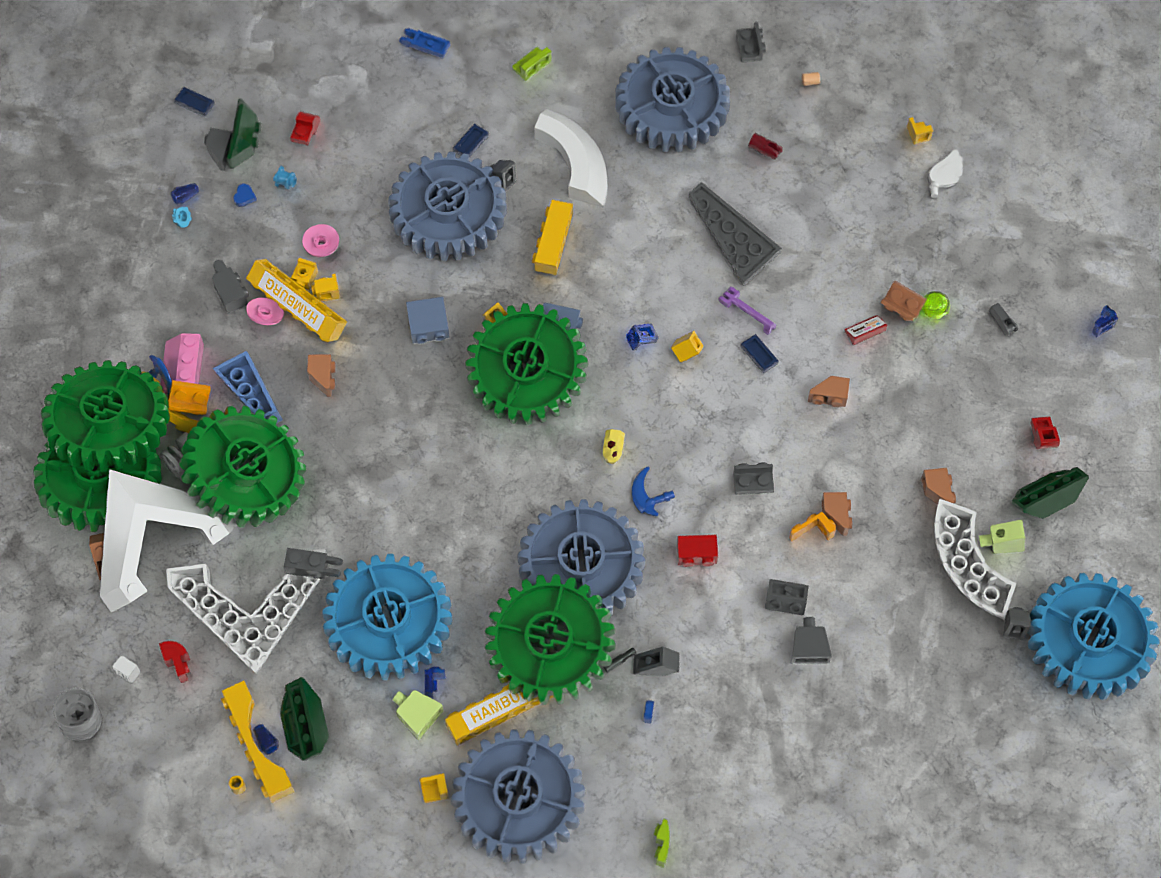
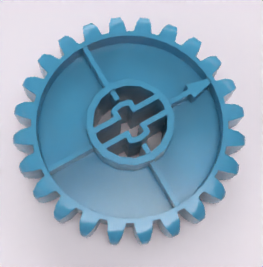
M388 554L385 562H381L379 557L374 555L371 557L370 565H366L362 560L357 561L358 570L354 572L351 569H345L343 573L346 581L335 580L333 582L335 593H328L325 598L328 606L322 611L323 618L326 621L323 629L325 635L329 637L328 644L330 649L337 651V657L341 663L349 661L351 671L356 673L363 667L366 678H372L375 672L379 671L382 680H388L390 672H395L396 677L401 679L404 678V669L407 668L413 674L418 673V662L421 661L425 665H430L432 663L430 652L440 654L443 650L441 641L448 640L450 636L447 626L452 624V614L449 611L451 609V601L448 596H445V585L442 582H437V575L433 570L425 572L424 563L418 561L411 566L408 556H403L399 562H395L394 555ZM382 606H387L394 627L389 628L382 612ZM398 607L401 611L402 621L400 620ZM373 613L375 614L377 626H375Z
M1079 573L1075 581L1070 576L1063 577L1060 584H1051L1047 593H1042L1036 601L1037 606H1034L1030 612L1031 626L1027 633L1032 637L1027 644L1029 649L1037 651L1033 661L1035 664L1044 663L1046 666L1041 674L1044 677L1054 675L1056 678L1053 685L1057 688L1061 687L1064 683L1067 684L1068 694L1072 696L1078 689L1082 690L1084 699L1089 700L1094 692L1097 693L1101 700H1106L1111 692L1117 697L1122 696L1127 688L1132 690L1137 687L1140 679H1144L1151 669L1150 666L1157 659V653L1154 650L1158 647L1160 641L1154 633L1157 631L1158 625L1154 621H1148L1153 612L1151 608L1140 607L1144 600L1141 595L1134 597L1129 595L1132 589L1131 586L1126 584L1121 589L1118 588L1117 578L1111 577L1108 583L1103 582V576L1099 573H1095L1091 581H1089L1085 573ZM1085 624L1080 634L1078 635V631L1080 630L1082 625ZM1097 626L1099 631L1092 645L1089 646L1086 644V641L1093 627ZM1106 637H1107V641L1105 642L1104 646H1103L1102 648H1100L1101 645H1102V643L1104 642V640H1105Z

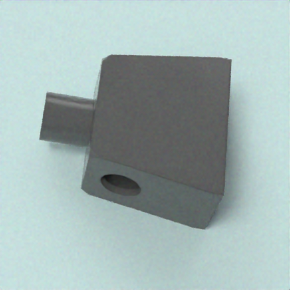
M814 617L803 618V627H796L791 664H829L832 656L825 627H815Z

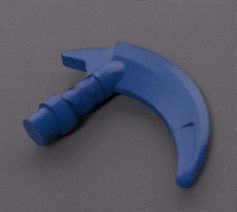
M150 355L149 358L153 362L154 368L149 373L154 378L158 374L161 375L169 396L172 383L169 372L160 358Z
M646 467L636 476L633 482L632 499L636 508L642 514L645 512L657 517L658 512L654 509L655 504L670 501V499L675 498L672 490L649 498L644 489L645 476L650 470L649 467Z

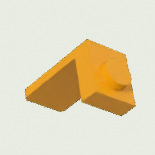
M823 512L817 515L814 513L807 518L805 523L802 525L799 523L791 529L789 539L794 541L817 526L826 539L830 540L835 536L836 525Z

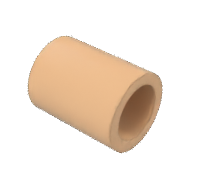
M819 72L802 74L803 86L819 85Z

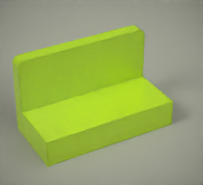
M536 47L512 65V69L527 81L552 61L551 50L547 47L543 50Z

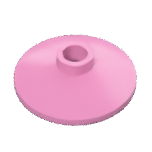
M314 225L304 233L302 239L303 247L312 256L325 257L337 249L339 235L329 225Z
M255 298L247 304L246 308L249 318L261 325L277 324L284 315V311L278 306V303L269 298Z

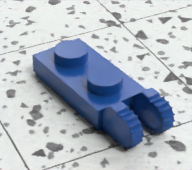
M410 28L404 30V34L407 37L403 36L399 39L400 43L406 47H411L442 59L450 47L448 40Z

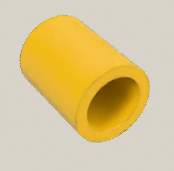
M240 776L230 778L229 786L232 792L236 795L244 793L246 785ZM236 783H241L239 787H234Z

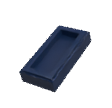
M183 87L174 99L176 104L204 117L207 116L215 104L214 100L186 87Z
M474 123L453 147V152L460 156L464 153L469 154L470 158L489 136V132Z
M756 334L741 343L740 347L763 374L778 364V359Z

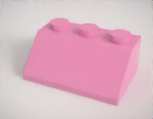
M181 333L166 341L163 363L169 372L171 380L199 384L204 347L200 334ZM161 377L162 389L165 394H168L166 385Z

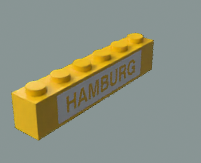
M255 260L246 278L254 288L260 289L267 298L277 302L281 309L287 310L294 319L304 323L308 330L317 333L321 340L331 342L339 339L347 324L345 319L268 260Z
M508 684L501 689L502 691L496 694L490 693L483 698L484 700L478 703L472 702L465 707L466 709L460 712L450 713L445 719L446 727L456 746L541 704L538 694L528 702L523 697V689L517 694H512Z

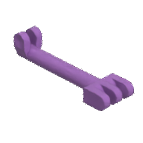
M730 286L728 292L725 291L723 296L718 298V301L727 308L734 304L762 323L765 334L769 335L771 330L776 328L774 322L738 299L740 292Z

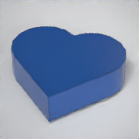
M248 184L238 186L237 193L234 195V202L237 206L243 207L257 201L254 192Z

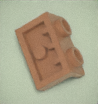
M894 281L885 298L881 300V303L884 304V308L899 313L902 319L913 321L920 314L927 299L901 283Z

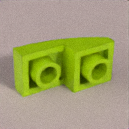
M663 818L662 824H657L654 831V836H657L656 843L662 845V847L658 845L654 857L657 858L656 865L664 868L669 849L668 821Z

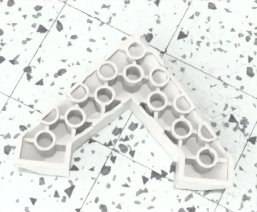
M109 469L100 598L110 612H113L133 602L147 592L136 576L146 520L199 528L208 543L214 545L237 526L236 519H232L228 525L224 524L221 514L211 518L208 516L210 507L206 506L200 509L196 505L200 499L199 496L191 497L185 491Z
M326 549L312 550L315 552L326 553ZM207 564L166 569L168 589L255 674H257L320 581L318 578L286 574L280 584L264 599L262 605L250 615L211 585L210 570Z

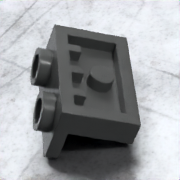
M754 22V28L737 29L736 37L741 62L762 60L763 53H766L765 42H762L763 30L759 28L758 22Z
M766 462L756 465L741 463L734 466L735 495L774 493L773 464Z
M769 579L765 609L804 615L809 585Z

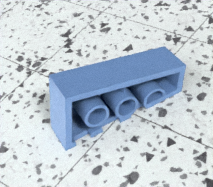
M247 351L213 368L218 377L245 406L250 408L252 414L261 409L264 411L265 419L268 420L270 416L274 415L278 419L277 423L283 420Z

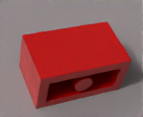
M717 535L677 536L678 565L692 567L699 564L703 566L717 564Z

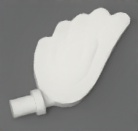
M953 150L931 169L928 179L931 183L929 190L931 191L932 198L938 197L939 187L953 186L957 184L958 178L961 177L963 157L959 156L958 150Z

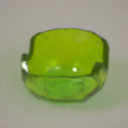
M932 291L924 296L927 299L922 308L925 315L930 318L941 319L944 315L949 314L951 305L947 295L941 291Z

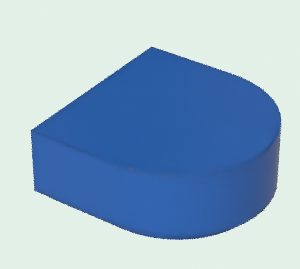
M646 701L644 723L651 724L654 701Z

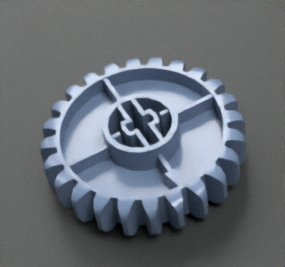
M663 47L661 54L653 49L649 51V58L644 55L638 56L637 64L629 63L627 65L626 72L620 75L619 84L616 86L615 109L619 113L620 123L626 125V132L629 135L636 134L637 142L643 143L648 140V148L654 149L657 145H661L663 152H668L670 146H673L676 152H682L684 145L693 150L696 149L697 141L701 144L708 143L709 135L716 136L719 133L720 126L726 123L727 114L730 109V88L726 85L725 75L719 74V67L716 64L708 66L709 58L706 56H702L699 59L696 58L697 51L691 50L688 54H684L682 47H677L675 52H671L669 47Z
M449 151L447 157L443 158L440 152L434 153L433 160L423 156L421 157V165L413 162L408 165L409 173L406 171L401 172L398 175L399 182L393 183L391 187L392 195L389 196L388 202L390 208L389 217L391 223H393L394 232L396 235L401 236L402 243L405 246L412 245L413 252L416 254L425 250L426 258L432 259L436 254H440L441 261H446L449 255H453L457 261L461 260L463 252H466L470 257L474 256L475 247L482 250L488 247L487 239L490 241L497 238V230L502 229L504 226L507 204L506 192L502 188L501 180L498 176H492L493 169L490 166L482 168V160L477 158L469 162V154L464 153L460 158H456L455 152Z
M581 499L579 507H575L573 502L568 500L565 501L564 510H561L557 505H553L550 507L551 516L540 513L537 516L538 525H528V536L521 538V551H519L517 556L520 565L519 578L521 580L528 579L533 586L536 585L537 575L541 574L545 577L546 583L551 582L554 574L560 575L562 584H565L570 577L576 579L577 590L582 585L587 584L591 589L590 597L594 595L601 596L603 601L601 608H608L611 616H613V605L618 609H623L626 607V597H635L636 585H640L643 580L642 570L645 568V558L642 554L644 552V545L641 541H638V530L632 527L629 528V519L626 516L616 519L617 509L611 507L604 512L603 503L599 501L591 508L588 507L587 499ZM578 550H583L584 572H580ZM593 554L595 555V567H594V568H593ZM568 555H570V568L568 567Z
M517 729L511 730L510 739H505L501 732L495 733L494 744H491L486 739L481 740V752L479 753L473 749L467 752L470 764L466 762L460 763L458 771L462 777H456L452 782L454 790L457 791L451 796L452 805L457 808L454 812V818L457 823H463L461 827L462 835L464 837L473 836L472 845L475 849H480L486 844V853L489 858H493L498 851L502 852L504 863H508L513 854H517L520 864L526 863L528 853H532L537 861L542 860L543 848H546L551 853H556V839L564 843L570 840L568 829H577L579 827V818L576 815L582 814L585 808L584 802L580 800L585 796V787L579 783L582 780V772L580 769H572L575 764V758L572 755L563 756L564 749L561 743H557L550 748V737L548 735H543L539 741H536L534 731L528 730L524 738H520ZM524 782L523 795L519 796L516 808L512 810L514 796L517 797L520 786ZM531 786L537 791L538 795L532 794L531 796ZM499 796L503 798L506 796L507 802L505 806L499 800Z

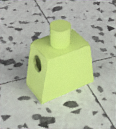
M1022 520L990 526V534L979 536L980 547L992 546L994 554L1024 552L1025 534Z
M416 690L408 697L399 691L393 698V702L400 706L396 710L397 717L418 740L443 713V705Z

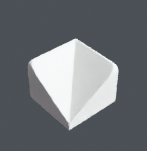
M120 656L112 666L116 675L129 683H133L141 672L136 664L124 656Z

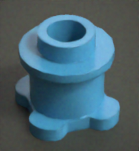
M280 166L278 172L274 175L273 181H275V186L283 185L288 190L295 186L297 178L294 172L284 171V167Z

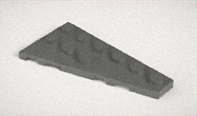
M702 182L689 192L690 200L743 286L781 253L782 248Z

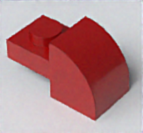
M300 111L296 116V125L290 138L291 142L308 146L312 135H315L320 117Z
M1051 417L1031 418L1036 449L1058 448L1060 439L1056 426L1052 424Z
M175 641L159 643L167 667L175 666L181 683L189 681L187 673H190L187 661L191 659L185 647Z

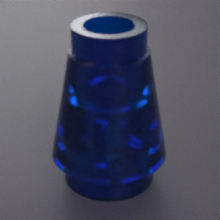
M193 183L176 187L170 193L176 205L184 204L199 193V188Z
M263 724L254 727L253 732L260 751L264 752L265 755L274 753L279 748L278 739Z

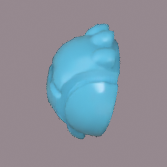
M188 207L173 209V222L181 228L187 227L189 221H191V213L188 211Z

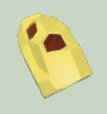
M614 429L606 430L603 445V456L606 462L614 464L620 459L624 446V432Z

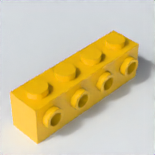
M551 200L550 206L546 207V222L543 221L541 225L542 237L537 239L536 248H538L537 253L534 252L532 263L535 264V271L557 275L573 215V204Z

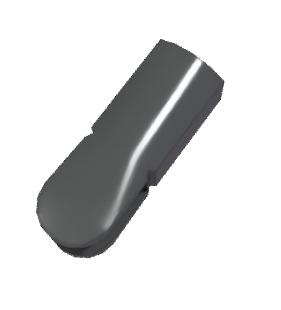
M999 303L990 307L989 313L999 324L1006 336H1009L1012 331H1018L1017 324L1009 317Z

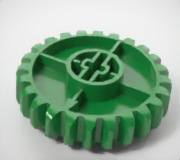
M523 303L521 311L516 312L515 307L510 305L507 307L508 315L503 316L499 311L494 312L495 322L491 323L488 320H484L482 326L485 332L478 331L473 333V338L477 345L472 344L467 347V352L472 357L465 362L466 369L471 372L467 376V380L471 386H475L473 389L475 398L483 399L482 405L485 410L495 407L494 413L498 419L503 418L508 413L510 423L515 424L520 416H523L526 425H531L533 416H537L539 421L544 423L547 419V412L550 411L555 417L560 416L558 406L561 404L564 407L570 408L572 402L569 395L579 396L581 394L580 386L577 383H584L587 380L586 373L582 370L588 367V359L583 356L586 352V345L584 342L579 341V330L570 329L571 322L569 318L565 317L559 320L557 310L552 309L545 315L543 305L538 304L533 312L530 311L528 303ZM540 355L544 358V364L538 363ZM529 357H530V360H531L532 365L527 363L528 360H529ZM510 364L516 365L513 373L510 370Z
M105 360L101 367H98L96 362H91L87 370L80 366L74 368V376L64 374L61 377L63 384H53L51 387L52 394L45 397V407L41 410L44 436L47 438L48 446L52 450H56L57 456L61 460L68 459L70 466L78 467L83 463L84 471L89 472L95 466H99L100 472H107L109 466L112 465L116 471L123 469L124 462L134 466L137 464V456L142 458L150 456L149 447L158 448L161 444L160 437L166 435V424L169 423L170 415L167 396L163 393L161 384L154 381L153 375L149 372L141 373V368L137 365L127 369V364L123 361L118 362L116 366H112L111 360Z
M228 406L224 413L217 409L212 411L209 417H202L196 427L190 430L187 440L181 448V453L184 456L181 458L179 465L185 470L181 478L182 482L192 484L187 491L188 495L200 497L196 505L200 509L206 506L210 507L208 516L215 518L218 514H221L224 524L228 525L232 519H236L238 527L244 528L248 521H250L252 526L258 527L263 521L272 523L278 515H285L291 505L297 501L300 496L299 491L305 484V479L302 476L306 472V465L300 462L304 457V453L300 449H294L298 443L296 437L286 436L289 431L287 425L276 426L277 417L272 415L267 420L264 418V411L258 409L255 414H251L248 406H242L239 413H237L235 407Z
M46 442L44 445L46 452L38 454V464L33 469L35 477L33 484L40 505L43 508H47L48 515L51 518L59 517L60 524L68 526L73 522L75 530L81 531L85 525H89L91 532H97L100 525L105 527L109 469L116 471L114 466H109L107 472H100L99 466H95L90 472L84 471L83 463L78 467L70 466L69 460H61L57 456L56 450H52L48 446V442ZM149 447L150 456L147 458L137 456L136 465L131 466L124 462L123 469L117 471L158 484L162 481L160 456L156 453V448Z
M541 574L537 575L536 585L533 586L528 579L522 580V591L519 592L516 588L510 587L508 592L511 599L509 601L502 598L497 600L501 613L491 612L489 614L491 622L495 625L485 629V635L492 640L485 645L486 652L493 656L489 660V665L493 670H499L497 678L500 683H508L510 681L509 690L512 694H517L523 689L525 701L530 702L538 694L541 705H547L550 696H554L557 704L560 705L563 704L564 694L569 693L572 699L577 700L579 699V687L590 692L593 690L590 679L592 677L597 680L604 678L603 671L599 666L606 667L612 664L611 657L606 653L616 648L615 641L609 638L616 632L615 626L608 622L611 618L610 610L608 608H601L603 601L600 595L590 597L591 589L589 585L584 584L577 590L576 579L570 577L565 584H562L560 575L554 574L551 582L546 583L545 577ZM558 625L564 627L568 632L559 631ZM550 635H554L556 640L551 639L550 644H547L545 639H550ZM532 646L541 647L543 653L537 652Z

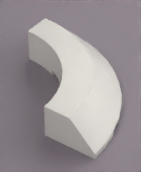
M548 109L540 113L535 125V140L549 145L554 150L557 149L562 154L571 172L569 198L603 207L608 186L607 170L598 146L578 124L559 113Z
M939 499L935 516V539L938 553L946 572L959 590L973 603L990 614L1005 619L1016 583L1004 578L995 570L992 571L985 563L984 557L976 546L974 537L977 512Z

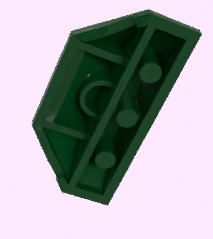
M238 98L227 156L230 169H234L254 155L255 148H258L259 143L257 134L261 132V122H258L257 115L240 98Z
M1074 467L1071 470L1049 473L1020 488L1012 503L1022 512L1044 519L1075 503L1089 476L1078 467Z
M300 677L285 685L286 692L282 699L280 716L288 750L302 761H307L321 754L329 734L321 699L307 681Z

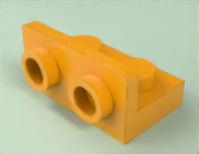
M172 380L168 396V409L175 412L206 415L211 391L210 386Z

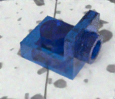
M1108 305L1103 307L1101 317L1094 323L1095 326L1092 333L1096 337L1111 330L1117 323V314Z
M652 323L633 325L626 335L627 342L633 351L637 350L641 344L656 343L659 339Z
M440 667L425 669V695L431 699H434V692H437V680L446 679L445 669Z

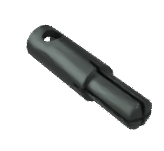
M632 647L625 653L612 659L610 666H603L604 670L609 673L624 663L628 658L636 654L635 649Z

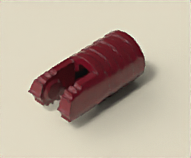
M757 133L753 134L748 144L749 148L773 160L778 158V154L780 155L783 152V147Z

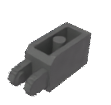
M216 260L213 264L216 274L213 275L212 281L218 296L229 314L246 306L249 294L245 286H240L241 279L238 273H234L231 267L227 268L223 260Z
M287 548L283 567L286 574L324 579L325 576L339 577L341 574L339 570L330 569L327 566L328 564L342 565L343 560L328 556L327 553Z

